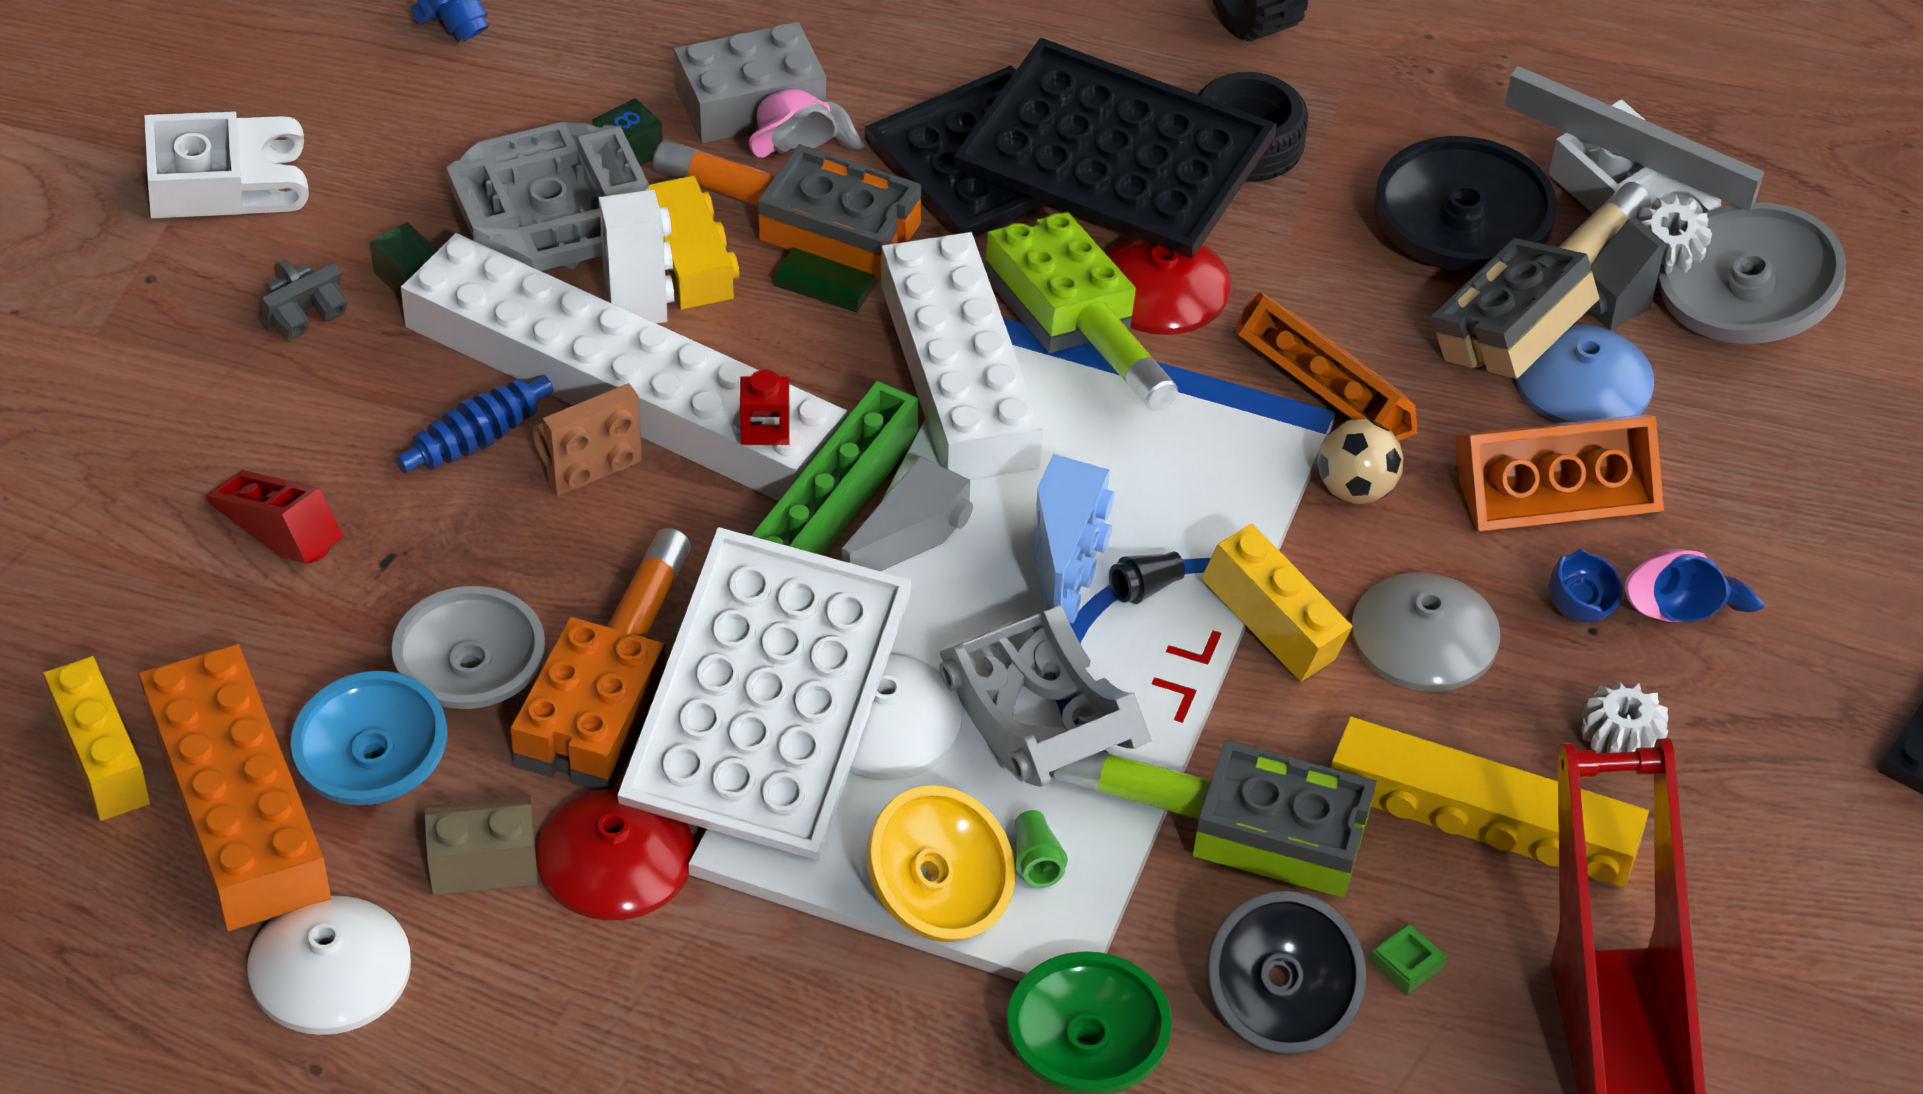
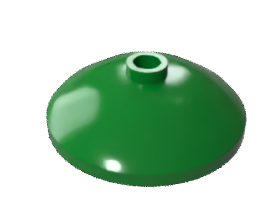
M1082 951L1050 958L1034 967L1021 979L1009 1002L1007 1030L1011 1046L1020 1062L1029 1072L1044 1083L1074 1094H1110L1138 1084L1159 1066L1170 1043L1172 1016L1164 992L1157 982L1143 969L1115 955ZM1091 1041L1095 1045H1083L1080 1042Z

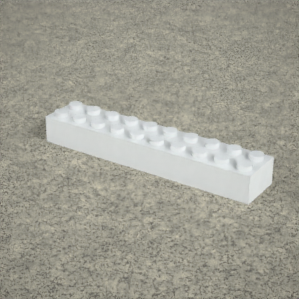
M455 233L401 286L406 328L511 377L521 379L527 384L542 376H546L551 381L554 389L550 395L571 405H576L630 383L638 394L640 435L642 438L777 501H780L847 418V410L790 385V445H741L740 376H751L759 370L458 233ZM751 417V425H779V417Z

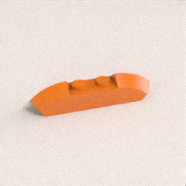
M1259 292L1244 305L1235 328L1237 334L1353 420L1368 419L1381 423L1394 434L1398 441L1418 434L1416 405L1383 377L1302 318L1262 292Z

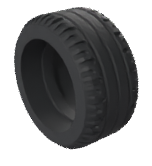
M1237 72L1214 79L1198 93V95L1276 123V136L1246 179L1247 182L1264 181L1278 177L1288 172L1298 163L1305 148L1308 111L1302 96L1289 84L1268 74Z

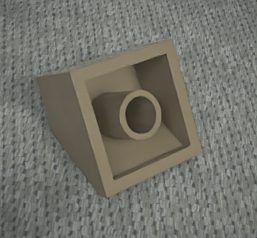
M530 795L426 806V845L432 895L538 885Z

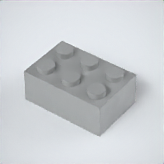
M799 22L782 24L776 27L674 48L675 87L701 144L756 132L758 130L756 115L760 103L768 96L779 91L799 89L812 94L822 102L826 101V75Z

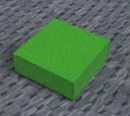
M1408 923L1371 951L1369 962L1408 995L1443 969L1447 956Z

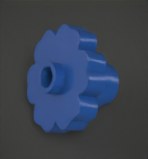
M417 0V3L410 7L418 24L424 25L441 19L449 34H455L458 42L469 40L489 27L485 19L488 14L480 0Z

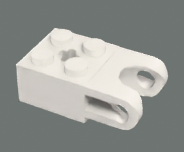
M1622 99L1611 105L1645 120ZM1565 133L1556 139L1549 175L1592 214L1627 182H1636L1649 192L1651 197L1650 209L1657 197L1664 203L1670 204L1671 199L1676 194L1680 201L1679 205L1686 206L1695 200L1697 206L1696 213H1706L1721 207V199L1569 133Z
M236 111L144 115L151 218L291 212L301 209L308 200L309 189L304 173L296 166L282 165V163L296 160L303 149L304 132L299 122L294 118L283 116L237 118ZM278 137H287L286 140H274ZM285 188L292 189L291 191L287 192L280 191V189Z

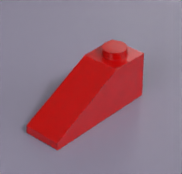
M241 470L205 495L210 505L282 558L305 564L316 562L328 554L330 546L343 538L340 528L319 487Z

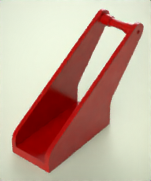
M1669 738L1657 739L1654 747L1636 748L1635 752L1616 753L1576 750L1573 742L1560 743L1558 749L1560 922L1550 966L1578 1094H1706L1673 743ZM1636 771L1638 775L1654 774L1655 921L1648 948L1595 950L1580 777H1596L1598 773Z

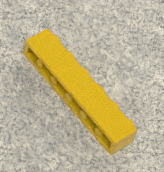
M1350 717L1332 760L1331 769L1376 780L1371 807L1389 812L1398 818L1411 819L1439 828L1449 834H1458L1489 844L1499 850H1508L1539 860L1546 865L1559 867L1558 781ZM1581 789L1588 876L1599 882L1611 883L1626 888L1650 810Z

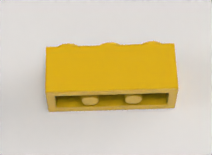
M695 175L650 184L649 190L655 189L659 208L667 207L670 216L671 235L664 236V242L669 241L673 269L665 270L666 275L671 276L674 295L680 309L683 310L734 299L733 280L739 278V266L735 253H727L726 251L727 242L722 223L720 221L714 222L713 220L714 209L709 192H701Z
M1253 523L1217 544L1201 578L1300 682L1335 661L1353 627Z
M94 656L43 672L54 715L99 821L149 805L150 801L142 765Z

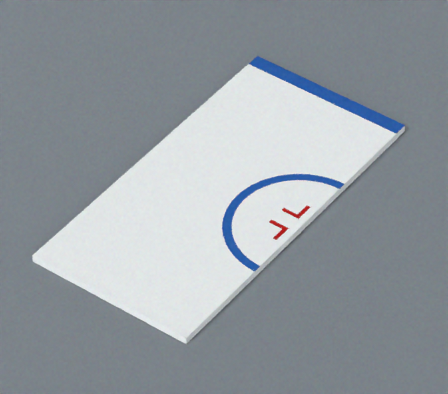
M1003 318L1043 428L1040 468L971 479L970 502L973 503V510L966 525L961 529L956 528L943 544L881 571L912 580V591L890 654L903 655L920 660L940 672L939 665L943 662L940 651L1045 610L1033 556L1037 488L1053 454L1110 469L1108 490L1115 492L1111 513L1108 519L1105 520V523L1112 525L1110 540L1104 553L1097 552L1094 557L1097 560L1092 583L1089 588L1081 587L1079 594H1081L1079 611L1074 623H1070L1082 648L1091 660L1090 667L1085 668L1095 681L1105 677L1118 689L1135 694L1152 742L1135 749H1126L1115 745L1103 750V752L1184 773L1247 627L1201 578L1217 544L1251 523L1280 550L1317 464L1319 449L1334 424L1335 412L1161 362L1157 363L1177 385L1178 392L1175 400L1167 408L1153 411L1144 404L1092 343L1048 353L1024 323ZM926 419L882 501L920 457L941 466ZM1175 551L1183 559L1185 565L1184 578L1171 583L1139 604L1123 603L1115 597L1111 590L1109 570L1123 556L1166 554ZM1031 628L1008 637L1015 649L1019 651L1022 645L1034 634V631ZM992 644L968 653L976 673L982 677L991 675L985 668L984 655L994 656L1005 665L1006 669L1009 667L1003 656ZM1047 672L1044 674L1043 679L1051 681L1057 679L1054 672ZM1023 685L1015 704L1013 719L1034 726L1062 727V713L1071 699H1046L1033 693ZM961 702L962 727L958 741L951 752L934 767L914 776L889 780L867 778L848 773L819 860L707 829L689 862V875L1020 982L1034 967L1062 954L1082 951L1107 954L1168 811L1056 780L1054 771L1049 773L1051 783L1042 787L1028 784L1025 781L1020 782L1014 773L991 750ZM1079 718L1073 721L1075 725H1079ZM925 785H938L962 791L979 801L992 813L1008 838L1015 862V885L1010 903L1001 918L994 925L973 938L958 942H940L919 936L894 919L883 906L873 888L868 872L866 855L867 841L872 824L880 811L891 800L909 789ZM1036 810L1045 816L1047 825L1068 857L1063 877L1049 887L1037 888L1030 886L1016 871L1015 820L1025 811ZM920 867L923 876L930 881L928 871Z

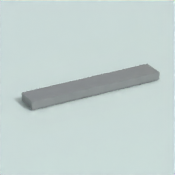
M1517 66L1511 74L1505 106L1749 212L1756 202L1764 171L1520 66Z

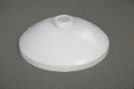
M895 654L889 655L849 770L850 773L873 779L906 778L929 770L951 752L961 732L962 706L957 691H950L937 669L911 657Z
M331 896L332 900L311 904L272 918L254 940L247 964L250 989L255 1001L263 1012L286 1028L307 1034L329 1035L360 1028L388 1011L406 987L411 970V954L408 939L401 925L391 914L378 905L355 897ZM323 942H331L327 945H320Z

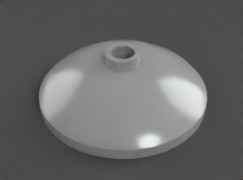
M1416 572L1399 574L1383 579L1370 587L1361 596L1353 612L1351 635L1360 658L1377 675L1404 688L1425 692H1441L1461 688L1480 678L1491 667L1497 656L1500 644V627L1493 609L1474 589L1447 576Z
M484 586L455 587L426 597L403 616L396 627L392 639V658L396 673L409 676L421 682L433 692L442 707L455 709L486 707L514 696L524 689L537 675L545 655L544 630L533 609L520 598L508 592Z

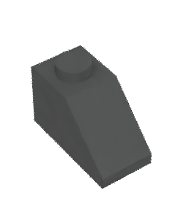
M1636 217L1627 220L1591 265V271L1600 299L1587 312L1609 330L1651 309L1666 243Z

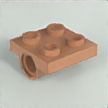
M630 383L542 418V423L532 427L534 445L540 459L547 468L548 485L556 496L582 488L588 483L617 471L625 470L642 461L638 394Z

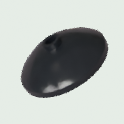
M1275 891L1256 896L1242 903L1222 921L1213 936L1208 950L1206 962L1207 985L1217 1013L1227 1027L1240 1039L1266 1052L1284 1055L1301 1054L1329 1044L1338 1038L1352 1023L1360 1009L1365 994L1366 962L1361 944L1354 930L1333 907L1308 894L1293 891ZM1272 967L1279 968L1283 972L1284 983L1282 986H1276L1270 981L1269 972Z

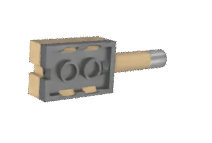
M1636 182L1625 183L1558 247L1517 238L1510 241L1431 316L1444 361L1470 368L1486 365L1487 372L1518 379L1600 299L1591 271V265L1627 220L1633 217L1638 219L1639 212L1643 207L1650 208L1651 197L1649 192Z

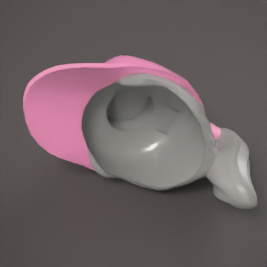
M799 89L782 90L765 98L757 110L758 130L749 139L750 150L754 155L761 158L768 156L774 151L784 154L790 149H795L798 144L816 148L833 137L845 148L860 150L865 147L864 142L853 126L850 116L840 105L831 101L822 102L812 94Z

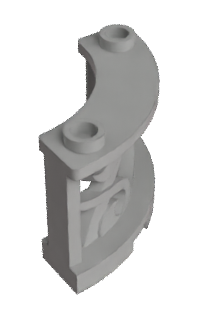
M1062 605L1042 610L940 651L943 662L940 663L939 668L943 682L950 691H957L964 708L982 737L1000 761L1014 773L1020 782L1025 781L1028 784L1042 787L1051 783L1050 772L1115 745L1126 749H1135L1152 742L1135 694L1118 689L1105 677L1095 681L1085 669L1090 667L1091 660L1078 641ZM1032 628L1034 634L1017 651L1008 637ZM992 644L1003 656L1009 667L1006 669L1005 665L994 656L984 655L985 668L991 675L982 677L976 673L968 653ZM1047 672H1054L1057 679L1050 681L1043 679V676ZM1023 685L1033 693L1046 699H1071L1062 713V727L1034 726L1013 719L1015 704ZM1077 718H1079V725H1075L1073 722Z

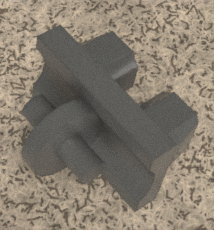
M287 260L276 263L274 266L276 279L265 284L269 294L262 297L261 302L264 313L259 315V321L266 330L275 326L290 341L303 335L309 329L310 321L304 311L314 306L324 321H331L343 315L346 311L347 301L339 287L341 271L334 262L313 273L307 264L295 269Z

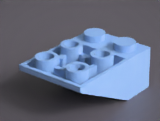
M1053 454L1037 488L1033 556L1044 608L1048 609L1062 605L1068 621L1074 623L1081 603L1079 591L1082 586L1090 587L1097 560L1094 557L1097 552L1104 553L1110 540L1112 525L1105 523V520L1108 519L1111 513L1115 492L1108 490L1110 469Z

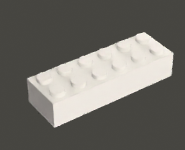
M972 232L883 245L881 287L941 466L970 480L1040 468L1043 428Z

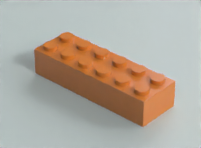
M233 645L140 672L139 677L151 724L227 932L287 914L311 904L332 900L324 857L240 645Z

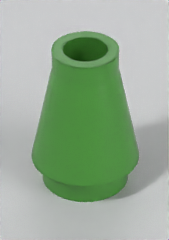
M1029 810L1021 813L1015 820L1016 871L1030 886L1044 888L1054 885L1061 880L1065 873L1068 861L1067 854L1047 825L1045 816L1041 812Z

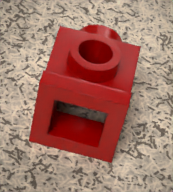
M759 370L751 376H740L741 445H790L789 376H778L771 370ZM751 417H779V425H751Z

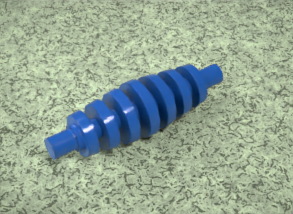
M542 376L529 384L521 379L509 382L507 388L499 386L491 389L490 394L483 392L475 395L473 400L465 399L457 404V410L452 408L443 414L442 421L437 419L429 424L427 432L421 430L413 436V448L396 457L398 467L405 474L420 465L433 470L441 467L443 460L451 463L460 459V453L463 456H469L476 453L478 447L482 450L494 444V438L499 440L508 434L509 428L514 429L523 422V416L529 418L537 412V401L554 391L551 381L546 376Z

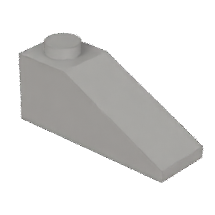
M920 457L843 546L842 561L883 571L943 544L956 528H963L971 516L973 503L970 502V479Z

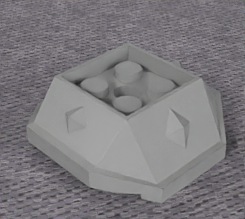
M564 121L480 141L466 151L459 162L455 160L446 168L447 181L473 240L539 271L560 266L574 270L580 261L602 256L599 197L649 190V183L621 127L604 125L602 128L586 123Z

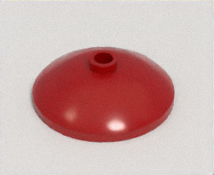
M1134 236L1116 243L1105 252L1136 287L1130 328L1158 335L1187 333L1202 328L1215 320L1227 305L1231 287L1228 269L1223 260L1204 244H1202L1193 259Z
M607 788L588 792L564 804L544 825L536 848L537 868L540 879L546 890L558 903L582 916L600 920H625L643 916L659 909L672 900L684 887L690 876L689 862L694 855V842L688 824L619 804L617 795L620 788Z

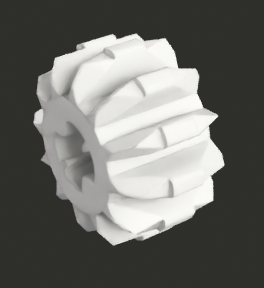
M1677 194L1671 199L1670 204L1664 203L1657 197L1653 201L1651 209L1643 207L1638 215V220L1666 243L1661 264L1664 265L1667 275L1672 272L1675 265L1686 273L1691 268L1692 261L1701 263L1706 254L1705 247L1710 245L1712 238L1711 229L1707 228L1709 222L1707 213H1696L1697 206L1695 200L1686 206L1679 205L1680 201Z
M1619 680L1612 689L1600 686L1597 692L1594 693V697L1589 698L1588 703L1584 706L1581 729L1583 734L1582 740L1590 742L1592 750H1595L1596 753L1635 752L1636 748L1654 747L1657 739L1667 738L1668 708L1659 705L1658 693H1642L1640 683L1633 689L1626 688Z

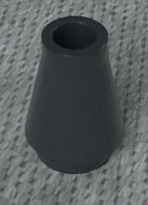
M1175 551L1166 554L1123 556L1109 570L1110 587L1119 601L1139 604L1171 583L1182 580L1185 576V565L1181 556Z

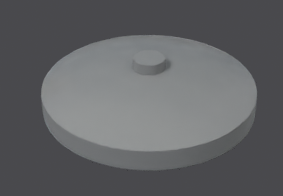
M1755 202L1750 212L1735 205H1728L1706 212L1709 219L1707 228L1711 229L1712 238L1710 245L1705 247L1706 254L1701 263L1692 261L1691 268L1686 273L1677 265L1673 267L1672 272L1668 275L1664 270V265L1661 264L1659 270L1662 299L1670 313L1680 323L1705 337L1738 344L1778 341L1813 327L1834 309L1841 298L1846 280V261L1843 247L1838 237L1825 223L1797 208L1765 202Z

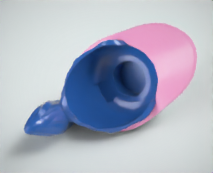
M1657 550L1650 554L1641 565L1636 567L1625 581V592L1631 605L1643 615L1663 621L1696 622L1704 620L1719 611L1726 604L1735 611L1755 612L1764 608V602L1747 584L1734 577L1724 576L1714 561L1708 559L1703 553L1692 550Z

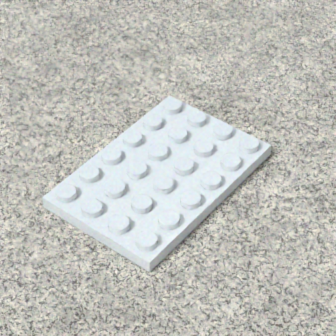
M718 527L618 792L619 804L819 860L912 591V580Z

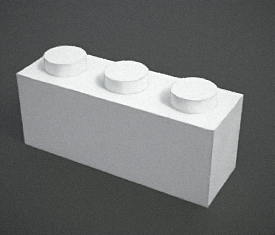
M655 189L599 197L606 301L651 322H668L667 303L674 302L672 279L670 275H665V270L673 269L669 241L664 242V236L671 235L668 208H659Z

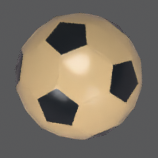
M1368 419L1349 420L1334 427L1325 437L1319 449L1318 469L1323 483L1339 499L1353 504L1373 503L1386 497L1396 486L1402 475L1404 458L1400 443L1394 434L1381 423Z

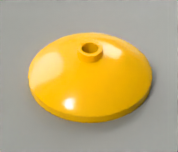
M925 785L909 789L895 797L880 811L873 822L867 841L866 852L869 876L881 903L901 925L911 932L930 940L958 942L981 934L1001 918L1013 894L1015 862L1004 830L992 813L979 801L954 788ZM920 867L928 871L930 881L923 876Z

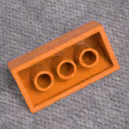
M1631 415L1455 434L1459 483L1476 531L1664 511L1656 416Z

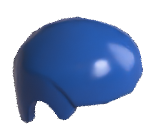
M1579 549L1568 556L1562 555L1555 564L1551 573L1548 590L1552 604L1564 617L1576 623L1599 622L1612 615L1621 603L1623 587L1618 571L1603 557L1587 553L1585 549Z

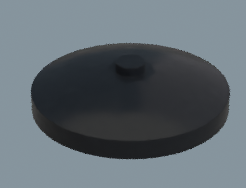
M1445 136L1426 139L1399 151L1382 169L1378 178L1375 195V211L1379 224L1386 235L1399 248L1425 263L1459 272H1479L1514 238L1546 244L1553 230L1557 209V199L1550 180L1532 160L1506 145L1468 136Z

